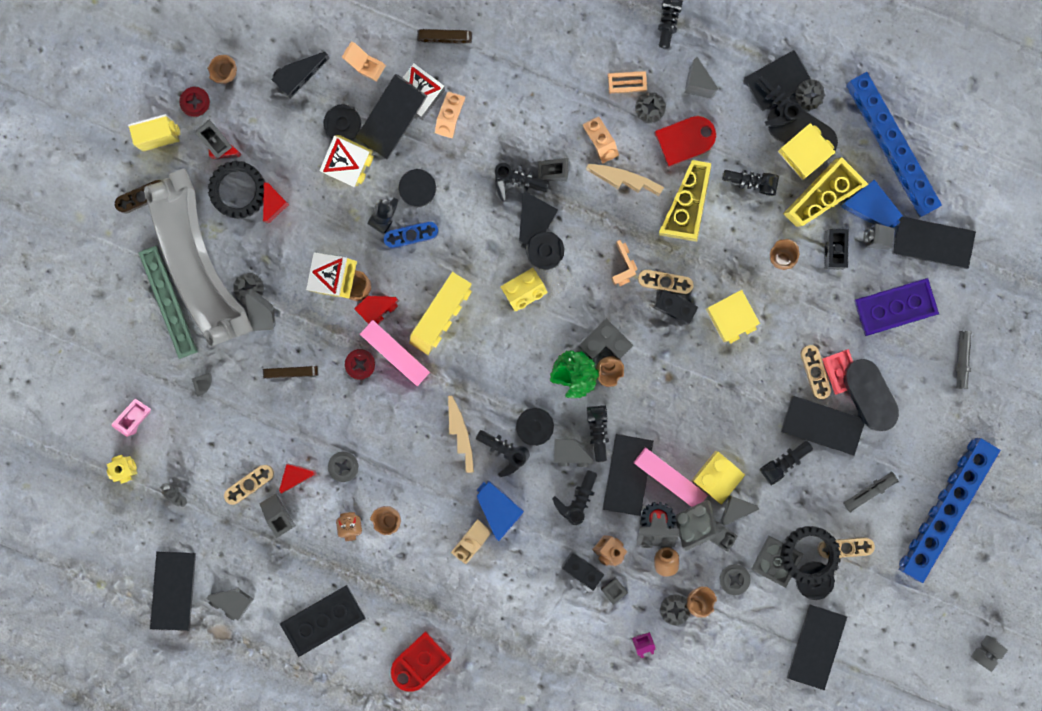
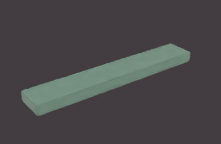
M158 246L138 252L178 358L182 359L198 353Z

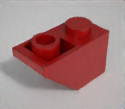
M367 296L354 309L368 325L372 320L379 325L384 320L383 316L387 312L392 313L398 307L397 303L399 300L396 297Z

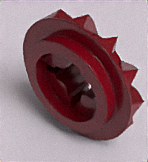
M200 87L187 88L183 91L179 100L181 110L191 117L204 115L209 110L211 102L208 93ZM195 96L198 101H201L197 104L196 109L193 104L187 103L194 101Z
M356 349L347 355L345 370L352 378L363 380L370 377L374 372L376 362L373 355L367 350ZM355 358L360 361L366 360L363 364L365 371L361 368L354 370L357 365Z

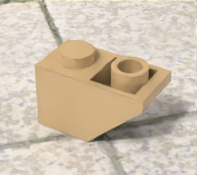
M477 519L451 553L457 559L467 564L492 533V530Z

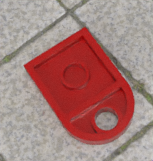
M693 116L654 132L668 167L708 152L716 141L714 125L710 120L702 116ZM703 127L710 129L711 135L709 137L701 135L700 131Z
M425 631L394 660L391 667L392 681L403 691H417L452 659ZM401 673L407 674L408 682L400 683L398 675Z

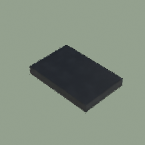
M795 50L744 78L762 111L773 106V100L767 101L765 99L767 94L756 83L762 75H765L775 87L780 85L782 87L780 92H785L784 96L786 98L795 94L798 86L803 81L811 79Z

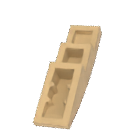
M588 164L586 168L588 172L616 189H619L623 183L637 193L644 187L658 197L664 189L661 185L626 170L596 164Z
M448 396L449 434H457V454L465 453L466 473L474 472L469 434L454 397Z

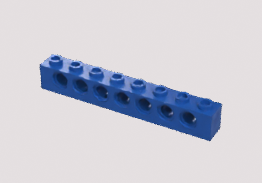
M868 72L849 81L846 84L848 91L919 217L941 207L942 204Z
M975 438L969 442L966 455L959 459L957 463L959 467L955 473L953 472L949 476L947 481L949 484L938 495V503L930 509L928 513L929 518L926 523L923 522L920 526L917 539H913L909 545L910 551L899 562L900 568L898 570L918 582L924 583L1001 451L982 438ZM976 454L980 456V462L977 465L973 461ZM966 471H969L971 474V477L968 481H965L964 479V473ZM959 487L961 495L956 498L954 490ZM947 504H950L951 506V512L949 514H946L944 512V507ZM937 521H940L942 527L936 531L934 525ZM928 537L932 539L930 547L925 546V540ZM921 554L922 561L916 564L915 557Z

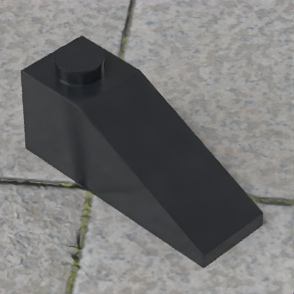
M324 51L285 65L282 69L278 68L273 73L271 80L291 99L330 58Z

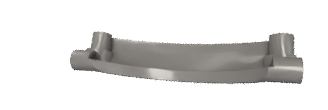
M186 169L175 171L169 175L170 178L146 186L144 193L165 262L183 302L210 346H214L253 331L244 308L228 292L209 259L199 228L195 191Z

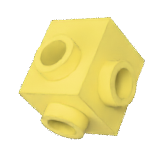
M123 455L111 458L112 462L107 464L108 469L106 471L108 477L111 480L113 479V482L120 481L123 484L132 480L131 476L137 474V467L131 456L123 457Z

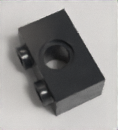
M828 229L825 231L824 269L844 270L848 268L849 229Z
M663 290L654 309L685 325H689L698 307Z
M571 551L561 566V569L593 591L604 577L602 571L573 551Z

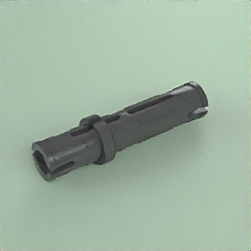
M959 331L958 364L955 367V371H957V389H968L969 372H971V368H969L971 331Z
M891 471L880 480H874L872 485L844 501L843 504L851 513L854 509L879 493H885L887 488L898 483L899 480Z

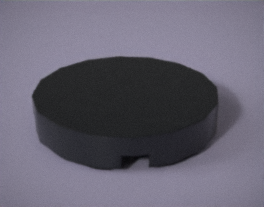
M346 104L333 106V108L327 111L323 120L324 129L332 140L335 135L353 140L362 127L358 112L352 106Z
M413 169L406 172L400 179L398 186L400 197L406 204L413 207H423L432 202L437 189L431 174L421 169Z
M542 231L536 233L530 238L526 247L529 262L538 269L549 270L555 268L564 257L565 248L563 241L552 232Z
M530 408L520 414L517 419L516 430L523 442L528 445L537 446L544 444L551 438L554 431V423L552 417L545 410Z
M812 561L801 566L799 570L806 574H814L820 572L826 565L821 562ZM833 575L829 577V580L823 581L820 584H805L797 580L795 582L797 589L803 596L811 600H820L832 592L835 579Z

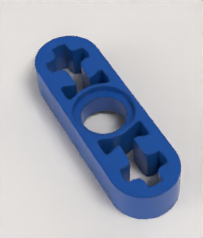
M433 222L388 231L384 235V243L387 247L394 249L429 241L437 237L439 230ZM427 226H431L432 229L435 228L432 236L424 233L422 234L424 238L420 239V233L417 228L421 227V231H426ZM409 230H414L417 233L416 238L412 241L406 238V233ZM399 232H402V237L405 242L401 243V239L395 240V244L392 245V243L388 242L387 239H390V235L392 234L394 235V237H400Z

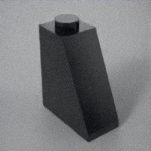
M524 191L522 198L519 243L522 244L520 247L525 250L533 235L542 231L547 232L558 213V209Z

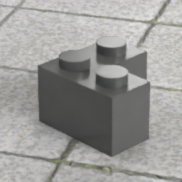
M606 318L578 347L591 360L604 347L615 357L621 359L634 345Z

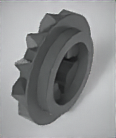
M813 79L803 81L798 86L795 94L796 102L801 108L806 110L817 109L823 103L824 96H826L822 84ZM812 90L817 96L812 97L810 100L809 97L804 95L809 94Z
M647 92L637 100L635 106L636 113L644 122L654 123L664 116L666 103L663 97L657 93ZM654 100L653 103L656 110L653 109L648 115L646 104L649 105Z
M253 273L242 274L237 277L233 284V292L241 302H243V295L247 292L241 291V289L246 287V280L249 285L255 286L252 289L262 296L264 292V284L261 278Z
M338 452L328 462V472L338 482H348L358 473V461L349 452ZM347 459L346 466L349 467L351 471L344 470L340 475L341 468L336 463L342 464Z
M168 483L161 485V493L171 503L178 507H184L187 504L185 496Z
M738 564L728 565L722 570L719 577L720 586L730 595L743 594L750 585L749 572ZM728 575H738V580L741 583V585L737 583H733L732 585V580Z
M677 594L666 597L660 606V614L663 620L670 625L676 626L685 623L690 617L687 599ZM674 602L678 608L684 609L678 612L677 618L673 612H667L674 608Z

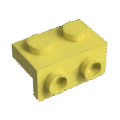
M534 268L527 270L500 286L515 312L547 294V290Z

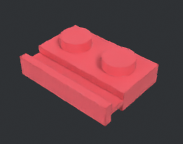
M849 349L822 359L835 395L847 391L844 384L845 369L853 361Z

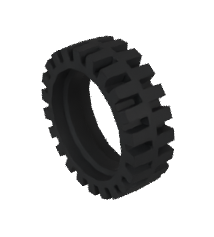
M243 161L226 162L225 165H220L217 170H214L212 177L210 176V184H208L210 201L225 216L236 219L246 218L247 216H252L263 205L265 180L252 165ZM240 171L247 173L255 182V196L250 204L242 208L228 207L220 198V183L231 172Z
M804 526L792 531L786 537V541L782 545L781 560L788 574L797 581L805 584H820L823 581L829 580V577L835 574V570H838V563L841 562L840 546L834 536L828 531L815 526ZM808 536L822 539L829 551V560L825 568L814 574H806L798 570L792 557L796 543Z

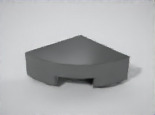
M211 373L192 378L197 397L202 396L209 390L212 383Z

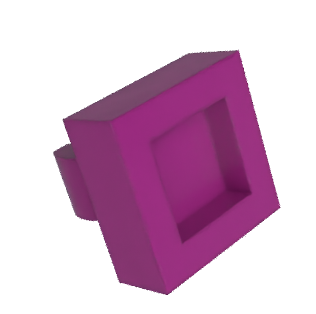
M650 632L632 638L638 656L640 655L641 658H644L645 653L650 652L651 655L654 654L656 647Z

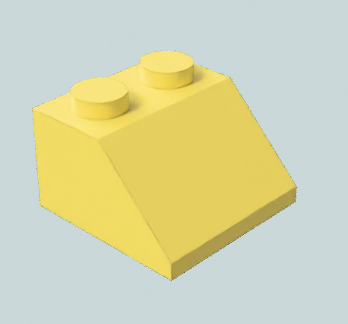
M715 451L691 481L722 505L744 478L745 474L721 453Z

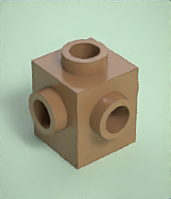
M606 535L592 549L599 556L598 560L605 566L619 565L627 553L623 548L624 544L619 539Z

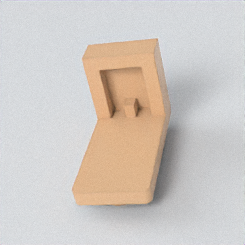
M350 42L342 56L357 72L376 82L386 67L383 62L369 56L354 42Z
M447 92L437 117L436 134L453 139L465 96Z
M596 117L583 124L584 130L596 147L602 164L619 156L615 140L600 117Z
M618 240L616 245L628 270L613 276L611 280L614 285L619 284L621 287L630 282L629 279L636 275L635 271L638 269L634 260L630 261L627 255L630 252L626 243Z

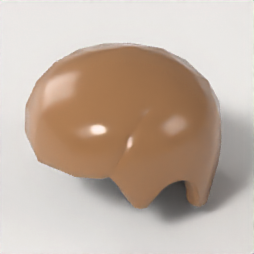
M217 55L211 60L207 68L210 74L209 78L218 84H227L233 81L237 74L235 61L227 55Z
M789 239L778 240L770 251L771 263L775 268L781 270L793 268L799 259V246Z
M355 270L349 299L361 301L369 295L371 281L365 273Z
M605 357L596 366L599 373L598 380L603 386H616L618 379L624 377V364L617 357Z
M381 506L373 511L370 521L373 522L374 530L383 535H391L398 531L401 517L399 512L393 507Z
M701 586L696 588L687 597L688 610L697 618H705L714 611L713 607L717 597L709 587Z

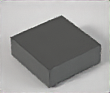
M616 577L601 588L613 605L628 593Z

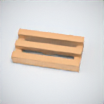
M646 71L608 73L609 94L647 91ZM642 77V80L612 81V78ZM643 84V86L613 88V86Z

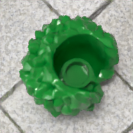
M570 350L559 355L554 362L552 372L550 373V382L569 386L570 389L565 394L566 398L586 397L587 393H590L591 390H595L594 387L599 373L596 367H594L595 363L593 360H589L583 352Z

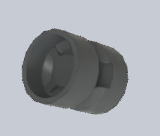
M986 635L981 642L982 647L977 648L971 657L992 672L998 665L997 660L1002 659L1008 650L999 642ZM989 652L992 656L988 658L985 654Z

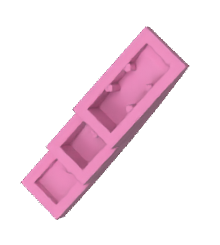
M374 320L360 333L366 341L416 386L430 373Z
M644 448L634 461V464L690 507L703 502L708 496L647 448Z

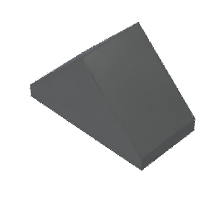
M210 119L194 131L217 159L232 148Z
M568 158L538 161V178L545 181L567 182Z
M729 496L721 523L725 526L759 510V507L747 501Z

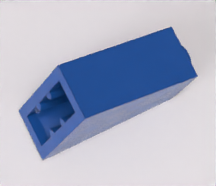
M875 180L871 181L867 186L840 205L843 209L873 225L880 224L890 228L897 226L900 223L898 219L903 216Z
M490 481L487 484L483 482L476 490L479 492L476 497L495 538L500 541L524 513V510Z

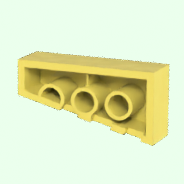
M842 157L834 159L783 214L796 227L803 226L845 198L853 195L856 191L864 188L868 183Z
M691 161L678 193L659 231L661 236L698 241L711 163Z
M452 272L412 332L409 344L429 355L433 347L436 348L440 343L442 333L444 331L447 332L452 322L450 320L452 317L457 316L460 312L462 301H467L472 291L470 288L472 283Z

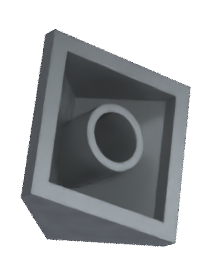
M696 57L690 66L684 93L711 99L718 91V87L699 58Z

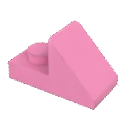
M134 399L111 426L125 436H131L137 432L138 426L148 416L151 409L137 399Z

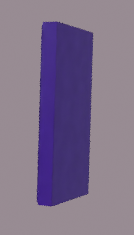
M928 278L854 300L865 336L939 315Z

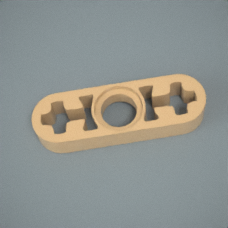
M644 270L638 276V283L644 288L666 290L683 295L688 294L693 289V281L685 276L652 270ZM649 274V278L655 279V275H659L656 282L657 286H653L655 283L653 281L645 284L641 277ZM662 277H668L671 280L669 287L664 288L661 286L660 280ZM674 278L678 279L676 283H683L685 280L689 288L683 291L681 286H675L676 290L672 289L675 282Z
M813 345L805 346L801 350L800 355L812 394L817 399H825L830 395L831 388L819 350ZM807 349H810V351L815 352V354L812 355L813 361L817 360L818 364L816 363L808 366L807 363H810L811 359L810 357L805 356V353L808 352ZM813 367H818L821 370L818 378H814L810 373ZM823 378L824 382H820L821 387L826 388V391L823 392V396L821 395V393H817L819 385L818 383L814 384L813 381H818Z
M269 465L259 466L225 491V501L228 504L234 505L244 500L273 479V468ZM262 469L269 470L268 478L262 477L259 479L261 482L259 484L253 475L255 474L258 477L262 474ZM247 479L254 481V488L252 490H247L244 487V482ZM240 485L241 490L246 494L243 496L241 492L236 496L237 500H230V491L233 493L240 490L237 486Z
M865 537L836 540L840 546V551L843 543L847 542L851 545L850 552L845 554L841 551L840 558L867 556L872 554L875 549L874 542ZM824 541L819 543L817 551L820 556L829 559V551L828 555L822 551V548L826 546ZM864 541L870 545V548H867L865 552L864 549H856L854 542H856L857 546L864 545Z

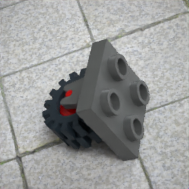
M659 501L658 504L652 502L651 505L648 504L643 509L640 517V525L642 527H640L637 535V545H641L642 548H652L653 546H660L661 549L675 547L679 538V529H673L676 523V515L672 512V507L668 508V504L662 505V502Z

